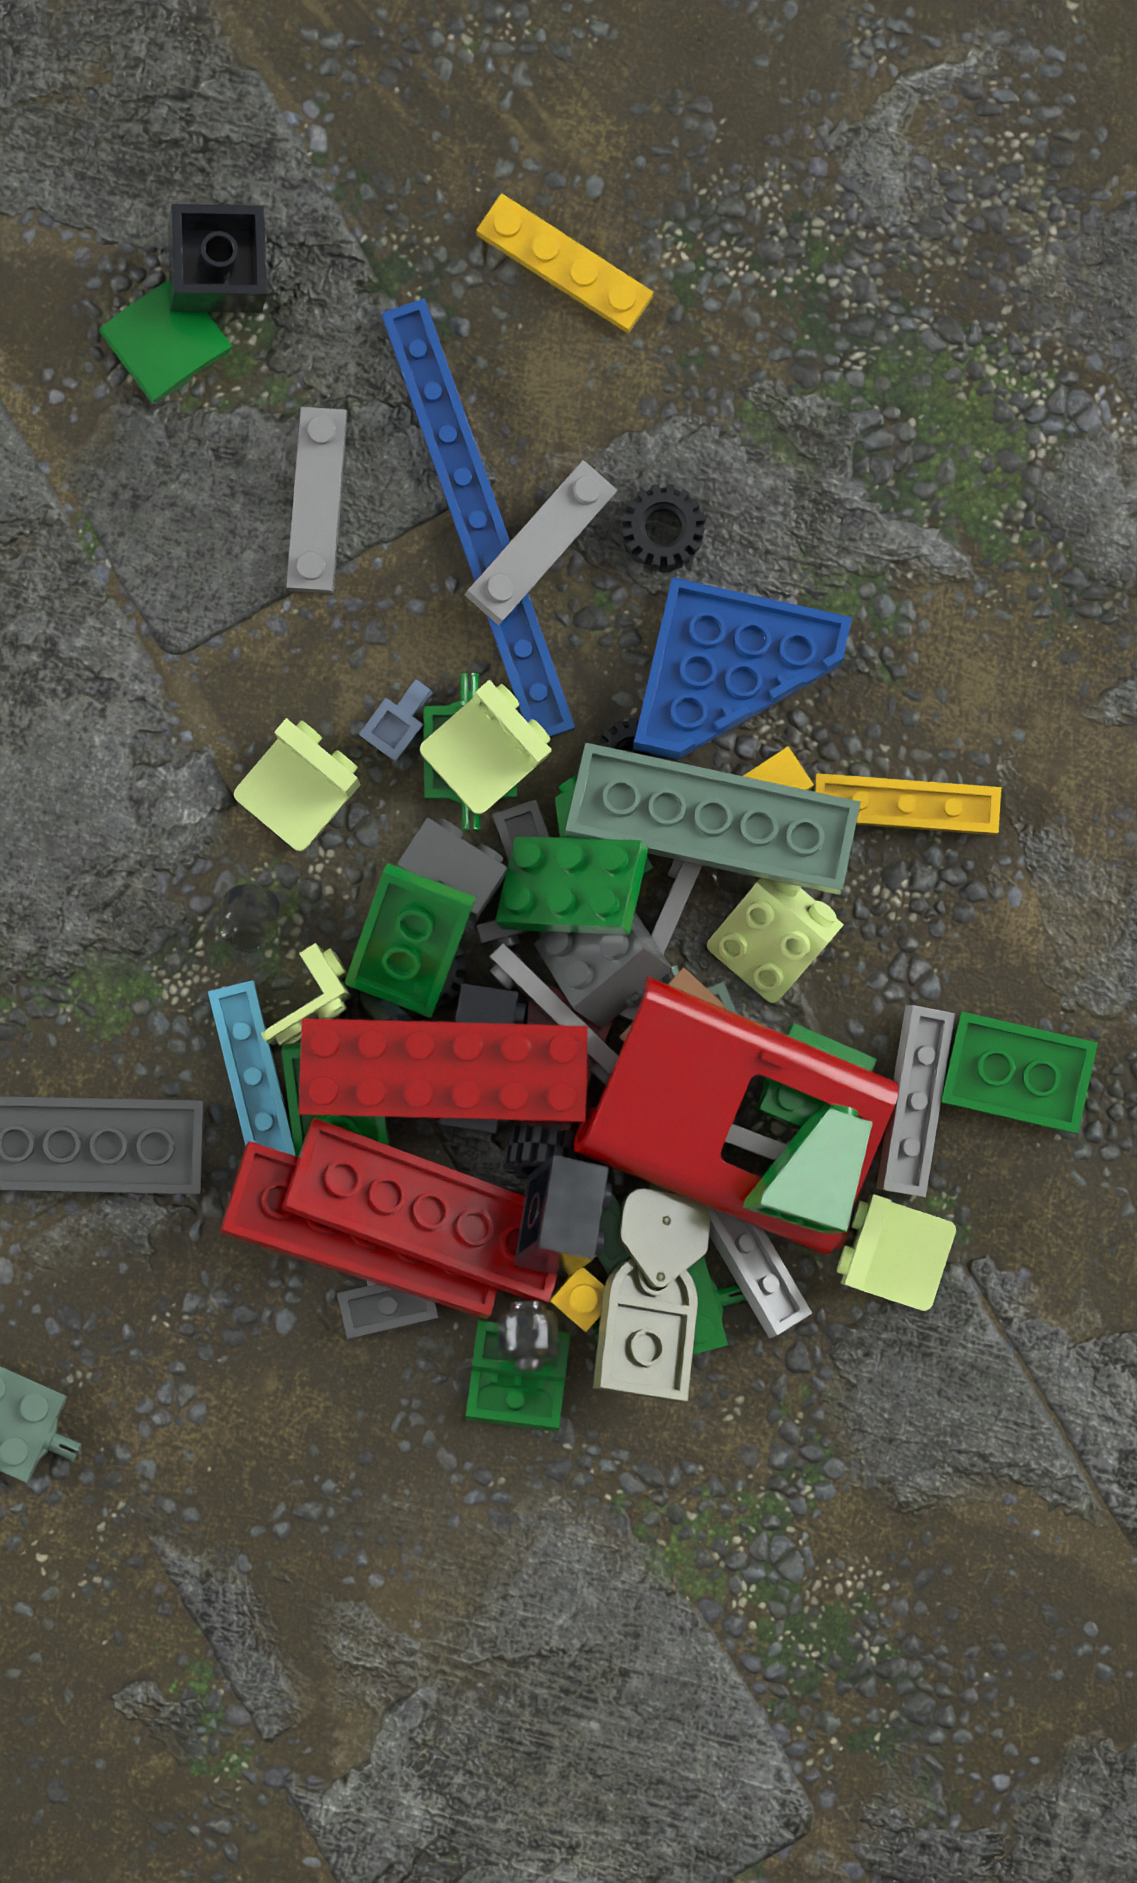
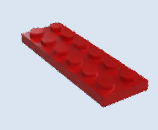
M302 1019L299 1114L586 1122L588 1026Z
M314 1118L310 1122L281 1208L282 1210L544 1306L550 1302L558 1276L513 1266L525 1196Z
M251 1141L246 1144L219 1232L220 1234L485 1319L491 1316L498 1288L282 1210L281 1208L299 1157Z

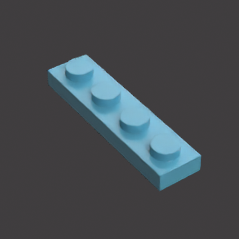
M252 980L208 991L245 1146L251 1141L295 1156L292 1131L271 1046L261 1036V1033L266 1030L255 981Z

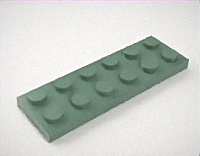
M585 742L565 836L586 839L642 840L649 848L648 854L841 895L860 801Z

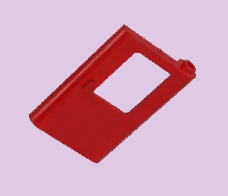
M647 976L642 1001L597 1109L590 1108L587 1111L586 1122H581L574 1140V1151L827 1255L834 1249H840L847 1239L849 1224L846 1232L825 1235L744 1209L746 1197L762 1177L724 1162L721 1158L722 1147L751 1078L757 1074L831 1105H842L858 1111L857 1116L873 1123L855 1194L854 1207L894 1109L899 1091L898 1083Z

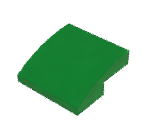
M169 280L129 305L99 330L100 334L152 404L187 385L192 375L229 355L232 345L207 312H170Z
M478 1321L466 1421L558 1432L571 1332L547 1329L548 1347L546 1349L529 1348L533 1343L532 1332L534 1328L516 1325L510 1327L507 1324ZM523 1329L528 1330L526 1335L522 1334ZM498 1330L501 1332V1335L502 1331L504 1332V1346L507 1349L500 1353L498 1351ZM509 1330L512 1331V1335H511V1336H508V1335H507V1332H508ZM520 1338L518 1344L521 1342L522 1349H513V1342L515 1345V1341Z

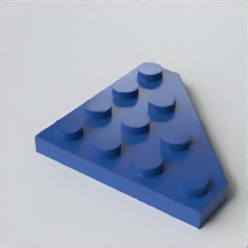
M672 577L633 749L680 759L840 667L844 658L852 617Z

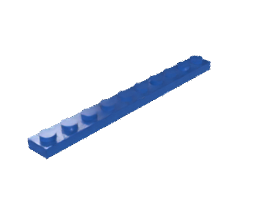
M424 298L381 314L474 581H476L510 543ZM527 593L500 625L496 624L490 617L487 616L514 696L520 704L518 707L522 717L527 722L531 719L538 722L551 739L574 731L575 725L533 605Z

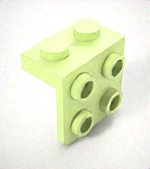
M490 680L480 687L466 705L423 741L420 746V753L466 806L474 814L478 815L485 813L545 760L552 751L547 745L551 739L543 727L534 719L527 722L516 710L520 704L509 689L503 684L496 688Z
M286 718L274 732L278 739L236 787L234 797L237 802L293 849L304 851L361 784L353 774L358 767L338 750L331 756L318 745L322 737L302 720L295 726Z
M761 878L708 940L707 948L768 1002L776 1003L844 924L836 918L835 912L827 904L815 901L801 889V886Z
M315 943L299 953L324 994L263 1031L261 1036L266 1043L271 1045L279 1043L280 1046L295 1043L301 1039L302 1019H333L348 1009L344 1002L351 998L352 995L342 981L348 972L331 948L324 951Z
M874 1194L869 1195L867 1202L859 1201L852 1220L851 1227L858 1230L853 1246L845 1245L837 1267V1272L843 1274L840 1284L922 1311L929 1310L933 1305L956 1233L955 1225L948 1220L891 1202L892 1200Z

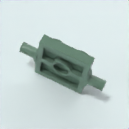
M0 1367V1471L28 1483L38 1461L48 1450L74 1462L77 1454L62 1448L61 1445L79 1452L82 1443L57 1434L58 1418L68 1396L3 1367Z

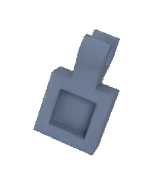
M416 679L398 705L385 698L361 730L359 736L398 763L424 727L414 716L423 708L433 692Z

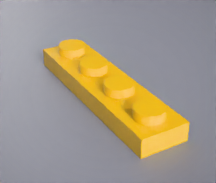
M502 193L476 230L478 237L627 334H629L653 298V291Z
M819 773L815 775L814 792L860 801L856 825L997 835L999 831L1001 787Z

